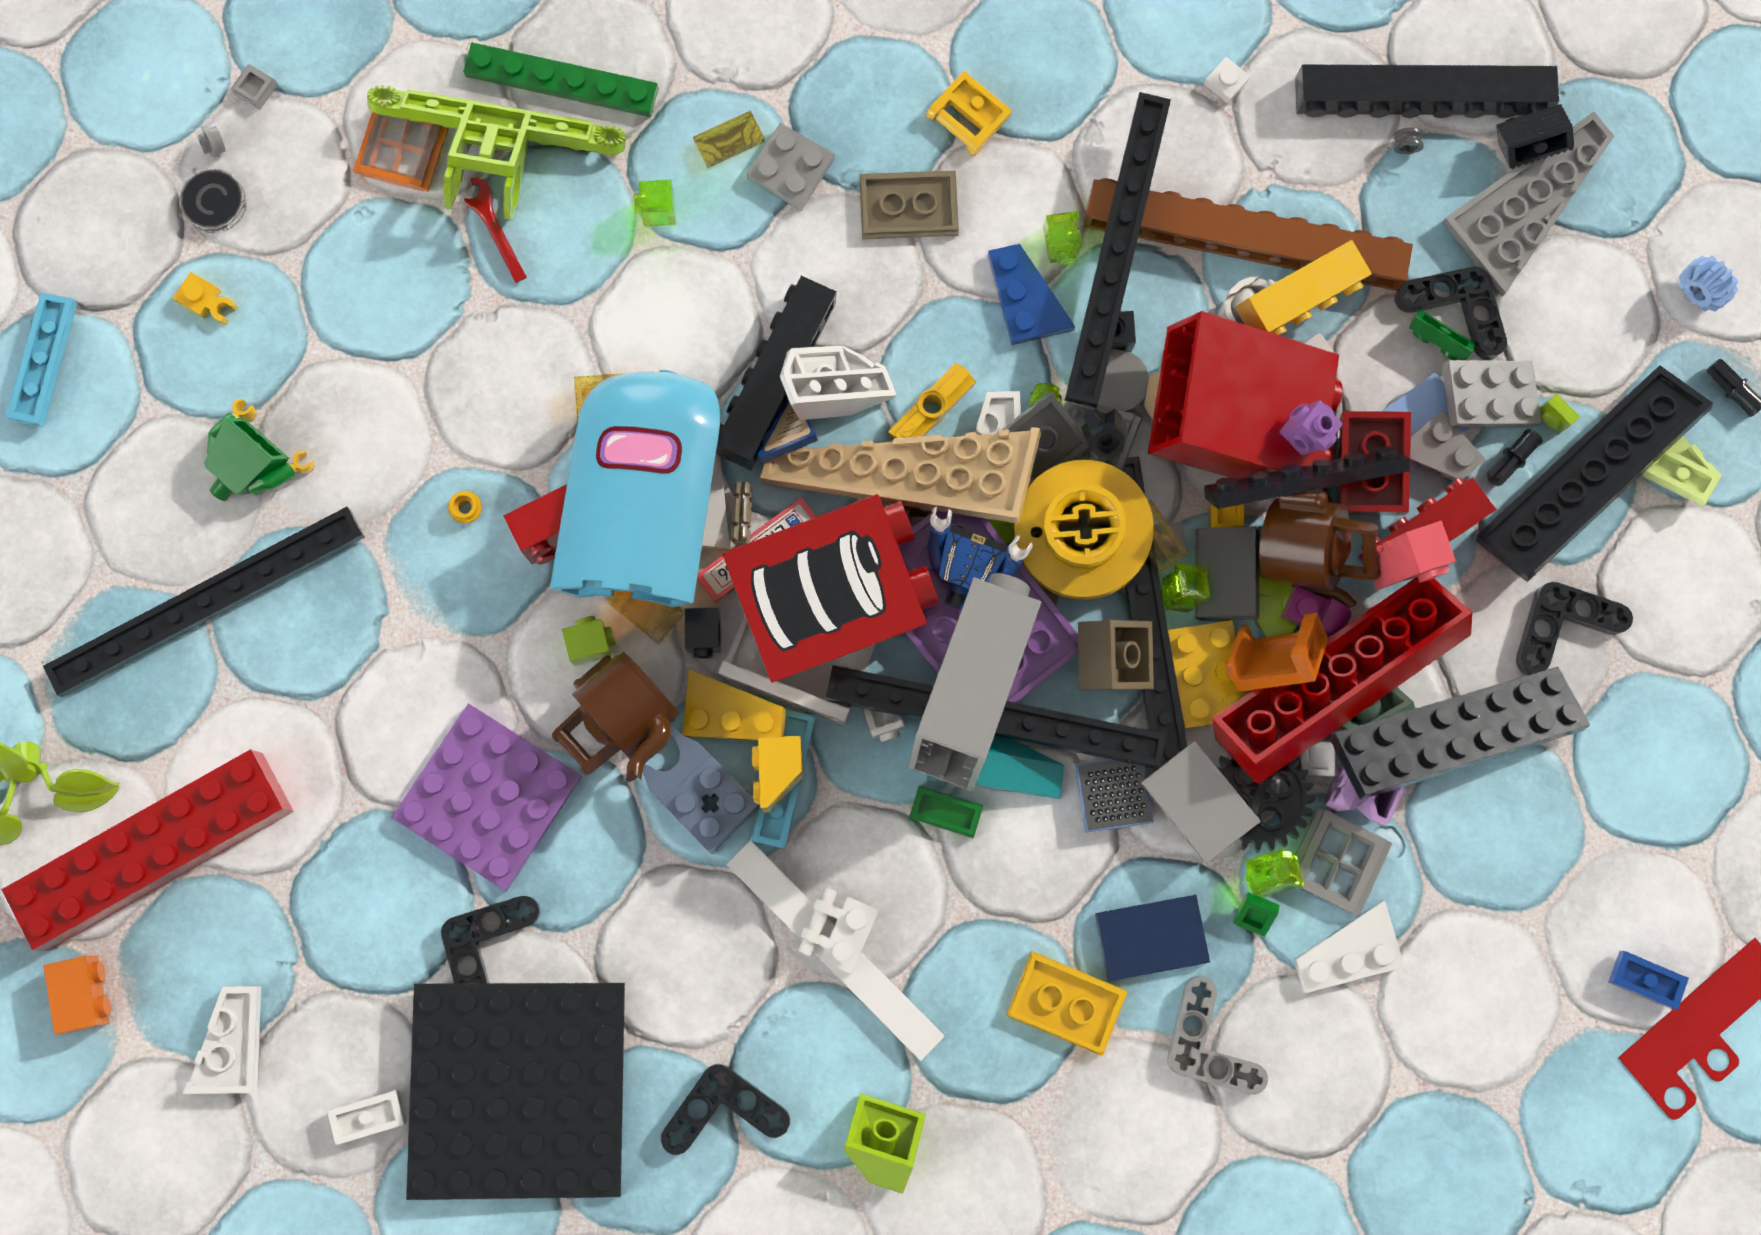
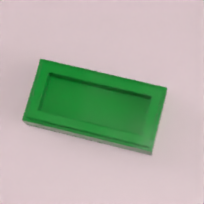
M919 785L909 819L973 839L983 805Z

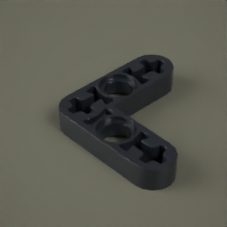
M1468 267L1408 280L1396 291L1394 296L1395 304L1401 311L1406 313L1460 302L1471 341L1475 343V353L1482 359L1492 360L1497 358L1506 349L1507 337L1490 278L1482 268ZM1470 277L1473 281L1479 282L1475 289L1473 285L1463 286L1460 290L1458 288V285L1466 283ZM1437 282L1445 283L1450 289L1449 296H1438L1434 291V284ZM1425 289V295L1418 296L1413 303L1410 298L1405 299L1404 297L1408 290L1411 295L1422 293ZM1474 307H1485L1489 312V319L1487 321L1478 320L1474 316ZM1492 326V328L1487 332L1485 328ZM1489 338L1490 342L1496 341L1497 345L1493 350L1490 346L1483 344L1486 339Z
M1559 582L1546 583L1538 588L1534 594L1516 656L1517 667L1526 675L1548 669L1552 661L1563 619L1605 634L1616 635L1625 632L1631 627L1633 623L1632 612L1621 603ZM1554 591V597L1564 601L1569 596L1571 598L1567 604L1557 601L1550 605L1549 598L1545 597V594ZM1578 600H1585L1590 604L1591 613L1588 617H1582L1576 612L1575 605ZM1617 612V618L1622 620V623L1613 626L1612 619L1604 616L1599 619L1597 618L1600 613L1611 615ZM1537 620H1544L1550 625L1551 631L1548 637H1541L1535 632L1534 627ZM1537 644H1545L1546 647L1542 646L1537 649L1536 659L1540 660V664L1531 667V660L1527 659V656L1535 652Z
M515 897L452 917L443 924L441 938L454 983L471 981L481 976L482 983H490L478 942L534 924L539 919L541 912L538 902L533 897ZM524 901L526 906L533 907L534 912L529 914V920L524 921L523 917H515L510 919L513 926L507 927V916L502 907L508 906V912L517 911L520 909L519 903ZM488 912L497 913L501 920L499 928L494 932L486 931L482 926V918ZM475 916V928L480 934L479 937L474 938V931H470L462 935L461 942H458L457 938H450L449 932L454 930V923L457 922L459 927H466L472 925L469 918ZM465 955L472 956L477 963L475 972L469 976L463 975L458 970V962Z
M714 1064L703 1073L661 1134V1144L666 1152L672 1155L685 1153L721 1103L770 1138L783 1136L790 1126V1115L782 1105L733 1069L724 1064ZM722 1070L726 1073L724 1080L728 1084L725 1088L718 1086L712 1095L718 1097V1100L714 1103L708 1095L698 1092V1089L702 1085L707 1090L713 1082L712 1078L709 1077L710 1073L718 1074ZM744 1090L753 1092L757 1099L755 1107L748 1111L740 1109L736 1102L738 1094ZM702 1099L705 1101L708 1112L704 1118L695 1119L691 1117L688 1112V1105L692 1100ZM763 1100L769 1103V1106L764 1109L770 1115H775L777 1112L783 1115L780 1121L784 1126L781 1129L779 1127H775L773 1130L768 1129L769 1121L762 1115H760L758 1121L752 1118L759 1111ZM682 1115L688 1123L698 1128L693 1132L689 1127L683 1135L686 1144L684 1146L677 1144L673 1147L669 1144L672 1138L668 1133L670 1130L676 1133L681 1128L684 1122L677 1119Z

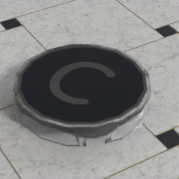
M204 169L194 173L185 181L180 191L179 206L183 216L196 229L206 233H215L214 231L223 230L224 232L232 229L241 221L246 211L247 201L245 200L246 195L242 184L231 173L222 169Z

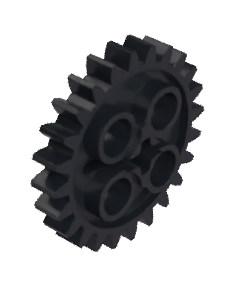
M1221 755L1219 762L1222 768H1217L1252 810L1255 797L1252 795L1256 794L1259 784L1255 781L1250 784L1241 782L1237 773L1243 770V768L1232 757L1229 760ZM1299 758L1291 761L1268 777L1263 792V798L1266 800L1261 801L1257 812V817L1261 822L1239 839L1242 841V851H1245L1248 844L1252 843L1256 853L1260 852L1262 844H1266L1269 851L1273 852L1275 841H1278L1285 848L1288 845L1287 835L1296 840L1300 836L1295 828L1296 826L1302 829H1306L1308 823L1302 816L1309 817L1313 815L1314 811L1305 805L1315 801V796L1306 794L1307 791L1313 788L1314 784L1312 782H1303V779L1309 772L1308 770H1296L1300 762ZM1276 779H1282L1288 784L1289 791L1284 794L1276 793L1271 787V782ZM1266 811H1273L1279 816L1280 823L1275 826H1268L1262 821L1261 814Z

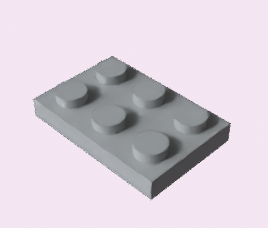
M1448 360L1441 364L1449 422L1452 428L1536 427L1542 424L1533 361Z

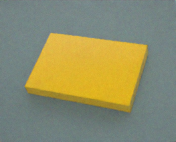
M1031 951L1006 1016L1103 1056L1128 991Z

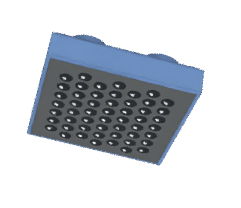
M1116 760L1075 765L1085 833L1154 823L1149 793L1141 785V782L1146 779L1145 766Z

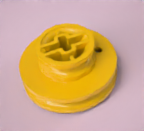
M1095 460L1068 461L1043 472L1028 487L1019 524H1014V538L1020 536L1016 542L1017 547L1021 550H1026L1030 543L1033 545L1028 556L1022 561L1027 571L1044 589L1058 596L1074 600L1098 599L1115 593L1127 585L1146 561L1151 549L1154 533L1150 505L1137 483L1122 470ZM1085 501L1093 502L1101 506L1104 511L1095 512V506L1092 504H1085ZM1078 502V505L1072 508L1071 514L1062 515L1066 508ZM1079 518H1087L1088 526L1110 525V528L1092 529L1089 539H1080V530L1060 532L1059 530L1077 527ZM1035 527L1042 530V535L1039 538H1034L1031 535V530ZM1097 542H1104L1097 549H1094Z

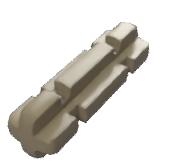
M736 482L733 486V496L735 498L732 501L731 524H733V527L731 528V540L735 545H745L750 542L751 531H749V528L751 527L752 509L750 500L752 499V487L749 482Z

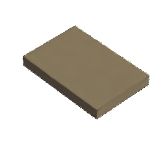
M956 171L859 174L862 239L958 236Z

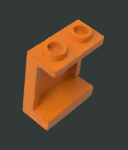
M1318 613L1304 614L1299 632L1256 639L1253 637L1248 625L1240 626L1237 637L1233 640L1230 656L1225 662L1227 677L1232 679L1237 692L1314 682L1328 642L1327 634Z

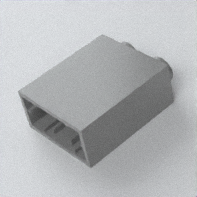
M1000 573L992 574L988 582L973 578L916 733L908 769L973 792L987 758L1042 602L1028 597L1030 587L1022 580Z

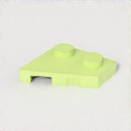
M1684 436L1642 474L1643 477L1702 507L1707 503L1721 478V474L1716 468L1704 459L1703 453L1696 444L1690 445Z

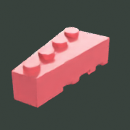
M1442 521L1406 532L1390 541L1382 543L1383 546H1377V564L1381 575L1373 581L1376 590L1416 577H1418L1419 583L1450 572L1448 566L1456 562Z

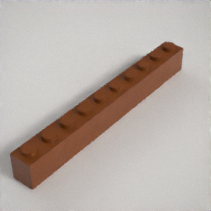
M1109 178L1093 180L1083 227L1100 231L1106 230L1117 181ZM1149 190L1138 236L1139 239L1296 271L1353 240L1372 273L1363 279L1361 283L1397 291L1407 281L1413 244L1406 243L1398 237L1381 238L1372 236L1370 232L1364 230L1352 232L1342 230L1335 224L1317 225L1308 223V220L1301 217L1288 219L1278 217L1271 211L1254 212L1245 210L1243 206L1237 204L1224 206L1214 204L1212 200L1207 198L1190 199L1182 197L1179 193L1173 191L1160 193Z

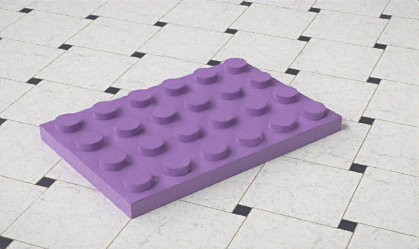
M936 511V516L939 519L947 518L948 512ZM930 513L912 527L916 540L900 545L899 548L908 572L926 565L940 604L923 610L928 622L926 625L905 632L938 674L962 610L944 603L950 585L939 581V574L935 573L931 568L927 548L932 526L930 523L932 513ZM952 513L950 524L1007 545L986 518ZM1022 563L1014 577L1022 580L1030 587L1028 597L1042 602L1007 701L1014 703L1079 654L1078 634Z

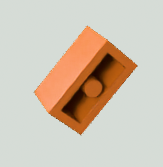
M81 956L43 965L54 1035L68 1034L109 1024L108 1016L111 1014V1004L109 998L104 995L102 982L105 980V968L103 963L99 961L98 956Z

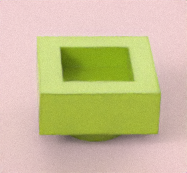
M1557 393L1540 407L1543 422L1549 428L1559 433L1566 430L1581 417Z

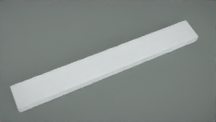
M750 840L726 865L802 941L801 933L804 927L808 928L816 910L813 909L814 904ZM828 918L820 934L830 938L835 925ZM816 944L813 953L821 959L825 947ZM862 952L852 975L824 963L920 1061L945 1037Z

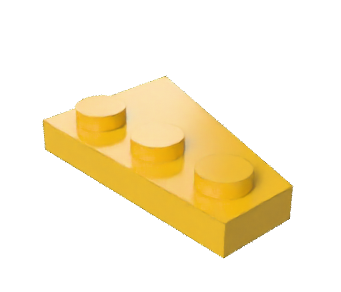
M688 669L682 735L690 738L758 741L760 737H784L786 708Z

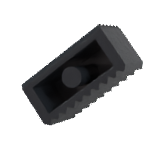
M1562 104L1541 108L1537 112L1518 118H1510L1496 125L1498 145L1511 169H1514L1516 166L1520 167L1522 164L1527 165L1529 162L1533 163L1535 160L1540 161L1541 158L1552 157L1554 154L1565 153L1567 150L1572 151L1574 148L1573 126L1570 119H1568V115H1566V111L1562 108Z

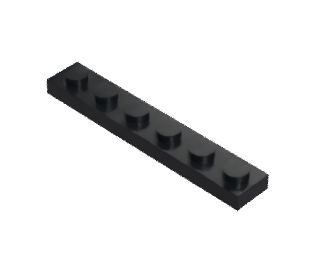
M1385 446L1377 448L1373 453H1348L1344 455V458L1337 460L1317 459L1311 465L1301 467L1287 465L1281 467L1280 471L1271 473L1256 471L1250 473L1245 478H1221L1215 484L1204 485L1205 499L1217 509L1407 472L1410 471V458L1397 451L1394 447Z

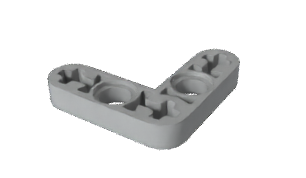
M1196 976L1190 978L1183 989L1167 1055L1170 1069L1181 1076L1254 1095L1261 1093L1268 1083L1267 1072L1261 1065L1204 1049L1217 997V989L1215 984L1206 977ZM1200 982H1203L1204 989L1209 991L1208 997H1201L1199 1007L1206 1008L1205 1014L1196 1010H1186L1188 1003L1195 1006L1197 996L1191 993L1192 987H1199ZM1191 1015L1196 1016L1201 1022V1030L1194 1036L1187 1035L1183 1030L1184 1020ZM1179 1037L1187 1041L1198 1042L1197 1048L1189 1046L1187 1054L1188 1057L1193 1058V1062L1191 1065H1185L1184 1070H1181L1180 1063L1175 1061L1176 1055H1182L1185 1049V1044H1178ZM1214 1059L1223 1060L1227 1067L1226 1074L1220 1079L1212 1078L1208 1072V1066ZM1234 1063H1239L1236 1071L1250 1073L1251 1068H1254V1075L1259 1077L1258 1084L1252 1083L1251 1087L1247 1088V1081L1234 1077V1085L1230 1084L1229 1082L1234 1075Z

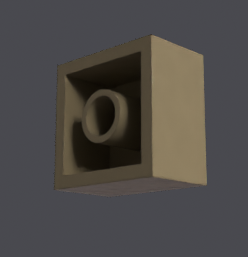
M1102 620L1078 622L1079 690L1154 689L1152 621Z

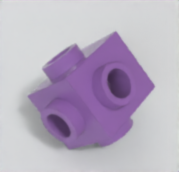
M1319 400L1308 405L1303 403L1297 406L1291 412L1289 420L1279 433L1301 455L1318 450L1325 451L1331 447L1337 439L1335 434L1343 423L1334 415V411L1328 405Z

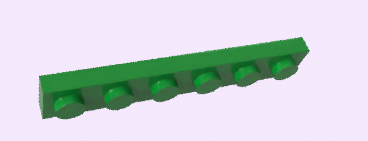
M471 42L463 70L465 77L646 117L652 116L659 89L656 82Z

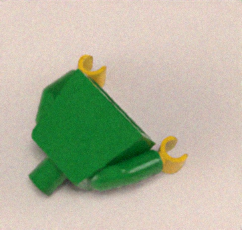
M244 399L235 400L232 404L234 412L232 414L227 413L208 432V456L204 464L205 468L217 477L209 491L214 497L222 501H227L232 493L237 495H259L276 489L293 479L297 471L301 474H308L315 467L314 461L309 462L305 466L298 465L301 459L307 457L305 451L296 452L293 456V463H286L289 457L249 423L257 415L254 406L251 405L246 411L241 412L247 405Z

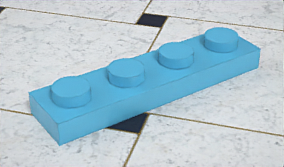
M41 292L6 415L11 421L44 427L78 304L74 299Z
M786 709L784 737H801L804 771L816 716ZM801 780L771 813H763L759 807L752 842L781 849L786 848Z

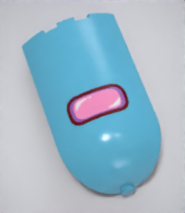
M660 370L659 372L640 371L619 374L607 378L591 390L582 405L578 418L550 584L551 590L578 598L594 596L613 597L614 590L632 592V599L649 601L670 607L693 604L720 428L719 403L710 385L691 377L678 375L673 371Z

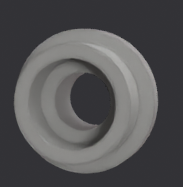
M207 125L201 127L203 134L198 135V140L204 154L210 153L213 158L219 157V153L225 152V146L219 130L216 126L208 128Z

